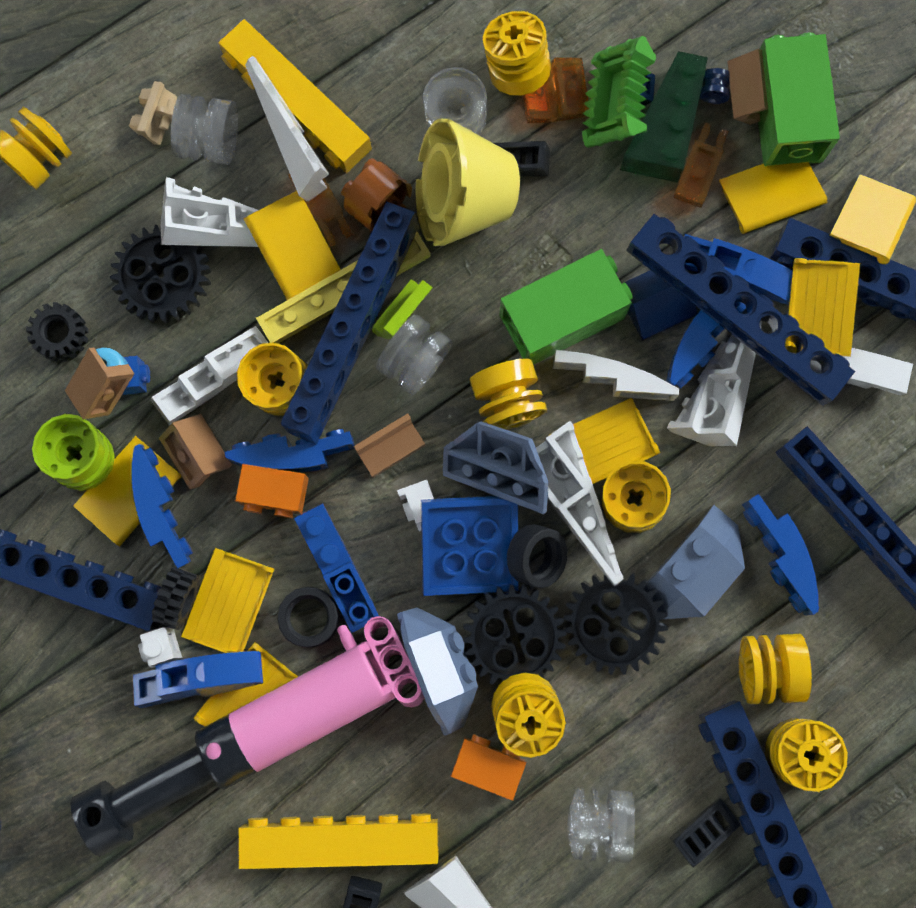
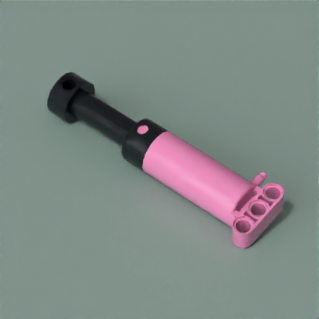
M381 616L371 618L364 627V635L367 641L357 645L346 625L339 626L337 631L346 652L201 728L195 733L196 746L119 788L115 789L107 781H102L72 797L70 803L71 813L76 828L86 846L93 854L100 857L132 840L134 823L213 781L219 788L225 790L395 698L406 707L413 708L419 706L425 698L406 649L393 625L388 619ZM380 627L388 628L386 638L380 641L374 640L375 630ZM393 655H401L403 658L401 666L397 669H389L387 666L389 658ZM408 683L416 684V694L411 698H403L401 694L403 687Z

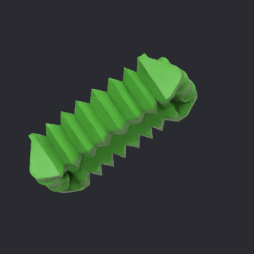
M645 36L628 39L626 42L613 47L608 46L606 49L597 52L591 60V64L597 67V69L589 71L595 78L587 82L593 88L585 92L591 99L584 103L589 109L582 113L589 117L588 120L583 122L589 128L582 131L584 145L587 148L603 146L616 140L622 141L624 138L647 131V124L639 120L646 116V114L640 112L646 108L640 104V102L646 100L640 94L647 91V88L642 84L650 81L645 77L651 74L646 68L655 63L656 54H654Z

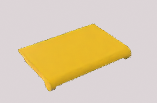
M809 162L770 166L761 164L719 180L725 197L739 223V229L742 234L827 204V196Z
M859 175L830 236L839 239L845 245L877 257V261L880 264H888L915 206L916 197L866 176Z
M297 191L243 218L287 300L341 270L305 200L299 196Z
M795 258L788 315L795 318L799 323V327L807 334L819 337L824 342V347L831 353L851 357L860 263ZM786 340V350L796 353L797 348L795 344Z
M632 398L573 424L592 484L607 478L609 473L618 465L629 461H645L660 454L659 448L653 441Z
M137 436L114 459L113 469L106 480L95 488L88 489L73 505L119 547L140 524L132 488L134 446L138 444L144 445L145 449L150 447ZM154 452L159 461L155 468L160 477L166 475L173 486L182 477L181 474Z
M215 548L181 637L223 653L244 652L274 568Z
M254 642L248 651L261 652L263 684L212 695L193 718L205 727L298 676L258 643Z

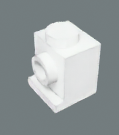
M427 480L397 490L400 500L407 498L408 502L402 505L408 522L415 520L418 531H421V500L434 499Z
M162 627L140 635L142 643L138 645L142 660L148 662L150 668L182 658L173 628Z

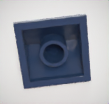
M651 270L625 282L633 297L628 314L642 341L698 314L696 306Z

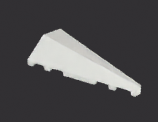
M252 56L247 60L245 66L296 190L301 198L309 202L327 189L322 179L328 176L329 173L302 133L305 131L257 59Z
M166 177L161 216V245L258 247L243 219L258 210L224 197L222 200H216L202 195V189L193 187L191 191L175 185V179Z
M731 335L727 342L722 341L715 352L716 355L709 361L697 379L700 384L692 397H686L682 402L684 409L677 420L669 422L667 429L670 432L707 446H737L756 353L735 336Z
M569 421L546 437V441L536 447L549 481L548 501L615 587L624 578L606 529V523L591 478L589 477L573 424Z
M456 855L404 892L406 897L421 908H492Z

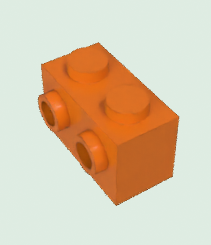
M242 464L235 501L240 505H244L243 510L247 512L262 514L263 509L275 510V516L293 519V514H302L309 478L303 473Z
M473 734L471 739L465 737L451 777L513 801L527 762L521 759V756H517L507 750L505 746H503L502 751L490 747L491 740L475 734Z

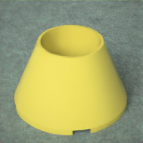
M440 118L435 120L425 134L418 161L423 162L421 179H416V209L420 228L425 239L433 241V246H445L508 220L512 216L518 202L520 175L517 161L510 152L450 119Z

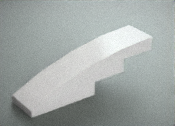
M256 326L207 354L202 363L178 376L176 383L152 396L151 402L168 425H171L235 382L241 359L250 349L260 344L268 343V341Z
M852 348L851 357L843 356L850 363L849 367L856 371L847 383L865 389L874 387L900 396L907 394L913 364ZM811 360V369L815 373L821 374V365L817 361Z
M555 351L553 369L583 371V383L613 385V397L674 401L679 395V388L651 373L625 363L587 353Z

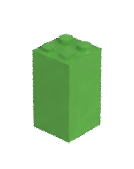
M808 32L794 37L774 35L764 39L760 49L763 56L768 109L759 112L760 121L758 122L764 166L802 162H809V164L823 163L840 139L826 34L815 35Z
M600 249L501 298L499 316L522 359H531L533 365L553 356L556 350H564L625 319L633 297L625 282L621 284L616 275L618 272L617 266L610 255L606 257L604 251Z

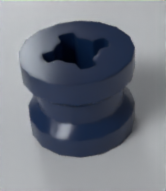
M711 68L703 71L702 82L704 87L700 90V99L712 104L727 102L730 98V90L728 89V85H730V72L721 68Z

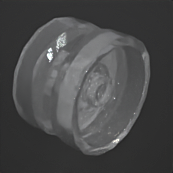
M418 314L413 315L399 328L383 350L376 365L377 370L388 379L400 375L399 387L411 396L421 390L430 380L452 346V340L440 331L429 335L430 323Z

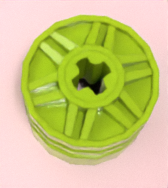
M63 414L48 420L36 433L32 446L34 461L40 470L71 490L84 491L95 488L106 480L113 469L115 455L112 444L93 424L78 415ZM78 453L82 455V458L79 461L76 458V455Z

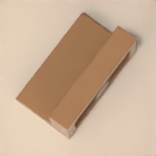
M756 49L727 61L728 71L730 72L729 81L733 118L749 125L759 122V112L768 109L762 50Z
M94 347L89 348L66 387L65 392L82 419L108 416L135 373L129 364L107 367Z
M407 413L361 441L354 448L372 478L425 447V443Z
M202 414L173 422L159 437L190 490L199 487L211 474L232 466V463L225 457L224 450Z

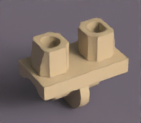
M154 81L152 88L141 90L139 101L144 107L142 115L135 114L132 116L129 127L137 134L144 136L152 144L161 145L165 131L168 130L170 123L179 124L182 118L175 111L177 96L166 90L162 82Z

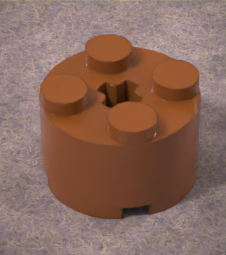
M371 158L364 164L362 172L354 181L350 180L344 185L341 191V195L345 197L344 209L372 232L386 201L406 208L402 202L405 196L411 197L412 186L385 163Z

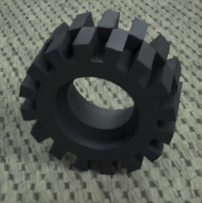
M53 302V307H51L47 303L42 305L43 311L37 308L34 311L37 317L34 319L30 316L28 320L32 326H26V332L30 334L27 339L32 344L33 349L45 358L55 362L58 359L62 362L68 361V356L74 359L77 357L75 354L77 350L82 353L85 348L81 344L82 342H88L85 333H89L88 328L84 325L86 324L85 320L66 304L62 306L58 302ZM55 322L66 323L69 330L67 337L60 343H52L47 338V331Z
M176 567L171 568V571L166 575V579L162 582L161 589L158 590V597L154 602L155 607L152 610L153 622L180 630L184 625V621H187L188 614L191 612L192 605L195 602V596L199 590L200 576L179 568L177 569Z

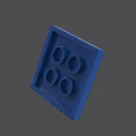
M497 496L421 500L423 595L496 592V586H499L503 592H507L508 585L511 583L515 591H519L518 581L510 574L507 566V551L511 540L518 532V504Z

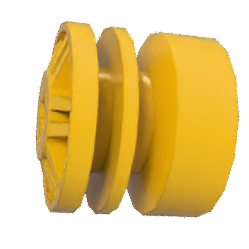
M512 11L501 14L489 23L484 30L482 40L492 84L500 92L519 96L532 93L542 87L549 78L551 70L544 23L536 15L525 11Z
M23 106L18 111V114L27 124L24 126L12 117L9 121L17 132L14 137L0 129V158L24 181L37 190L50 177L48 171L42 165L45 160L59 168L62 164L53 152H58L66 159L72 155V152L66 146L62 136L45 119Z
M274 342L263 343L250 349L241 359L237 370L238 386L242 395L256 407L268 414L278 417L284 416L308 365L284 345ZM277 379L285 382L282 387L275 385Z
M531 359L506 361L483 369L470 377L475 400L491 401L479 409L480 416L488 417L483 422L510 430L524 426L547 413L545 402H537L543 396L542 391L526 390L538 380Z
M629 461L618 465L609 473L603 486L602 508L606 518L614 527L627 533H642L652 529L662 520L670 504L671 488L666 476L656 466L645 461ZM629 493H633L635 496H642L640 506L637 507L635 503L630 505L627 503L630 498Z
M802 634L776 635L773 647L767 635H761L757 640L754 636L742 637L739 656V676L748 704H760L761 700L766 704L773 703L776 689L783 703L808 701L812 686V672L808 647Z
M530 673L512 675L500 683L493 694L491 708L498 738L505 748L517 756L529 758L545 755L554 749L563 737L566 722L558 696L551 684L539 675ZM528 717H534L531 719L530 724H525L528 721Z
M792 718L780 722L771 730L766 741L765 757L774 775L779 780L804 791L820 792L833 787L842 778L847 767L848 752L843 738L833 727L821 721ZM805 751L815 753L814 760L804 757Z

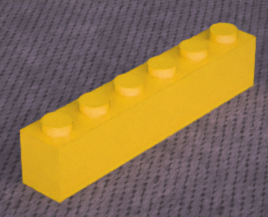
M245 19L218 42L223 53L221 58L231 70L237 68L243 74L241 77L244 82L253 90L255 88L245 64L252 56L257 59L305 131L303 136L314 149L319 147L325 152V159L335 169L340 167L347 174L372 150L370 137Z
M426 813L412 814L411 820H398V815L385 814L379 815L378 821H366L365 815L346 816V821L333 822V816L313 817V822H300V817L281 818V823H268V818L248 819V824L239 827V869L438 864L439 860L438 819H431V814Z

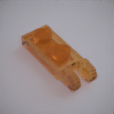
M704 123L698 140L694 142L673 196L675 199L702 208L724 152L722 148L729 132L722 129L717 136L715 147L705 144V139L708 138L711 130V125L708 123Z
M289 173L288 177L296 190L292 177ZM323 178L322 180L327 189L309 202L306 200L305 202L331 247L336 244V241L326 223L336 219L342 234L346 238L353 234L343 216L342 208L325 178Z

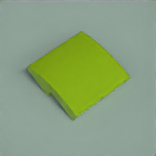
M411 279L373 325L372 332L385 339L393 338L433 287L424 280L418 285Z

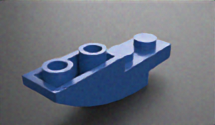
M685 234V236L694 239L699 244V249L705 254L715 256L721 260L725 266L724 268L733 276L738 275L748 282L749 288L756 294L764 295L771 300L789 305L793 270L737 245L716 238L711 242ZM684 264L685 269L698 272L694 264Z
M734 302L735 309L739 313L746 309L742 302ZM702 310L699 311L681 338L668 370L666 382L673 386L677 385L680 389L693 378L694 375L691 371L698 364L703 368L716 355L712 351L718 344L714 338L725 330V328Z
M343 429L326 433V438L319 439L317 445L300 439L295 442L296 446L292 447L286 436L281 437L277 433L263 437V442L251 445L250 442L234 444L232 450L225 452V457L231 463L239 466L247 464L305 473L329 468L326 456L355 449V445L350 431L344 433Z
M138 444L134 446L132 458V488L137 514L150 546H155L163 541L178 569L191 562L189 555L193 554L186 538L182 537L179 539L174 527L178 526L170 509L164 511L162 507L173 501L170 494L174 492V489L167 476L160 477L155 468L159 461L152 448L145 449L144 445Z
M757 494L742 504L745 509L743 514L751 526H757L763 534L762 542L771 553L775 552L778 555L777 558L768 563L772 568L770 574L780 587L784 585L791 595L788 599L798 613L803 612L805 616L814 615L819 611L818 589L812 560L806 544L789 514L787 513L776 519L761 496Z
M322 503L294 517L351 633L365 627L367 621L379 616L343 540Z
M246 651L213 654L155 665V670L133 675L134 706L145 708L191 696L201 695L208 697L263 684L261 652Z

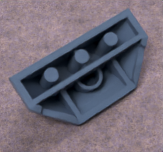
M481 421L444 447L443 476L539 513L547 512L549 481L532 438Z
M713 505L647 581L644 588L646 591L653 588L657 589L652 597L653 600H664V603L658 608V611L668 612V616L664 619L704 617L743 572L745 565L738 525Z
M416 607L400 612L397 616L401 624L400 630L404 647L427 706L436 722L440 725L444 736L464 727L478 689L476 672L465 654L463 639L456 631L454 625Z

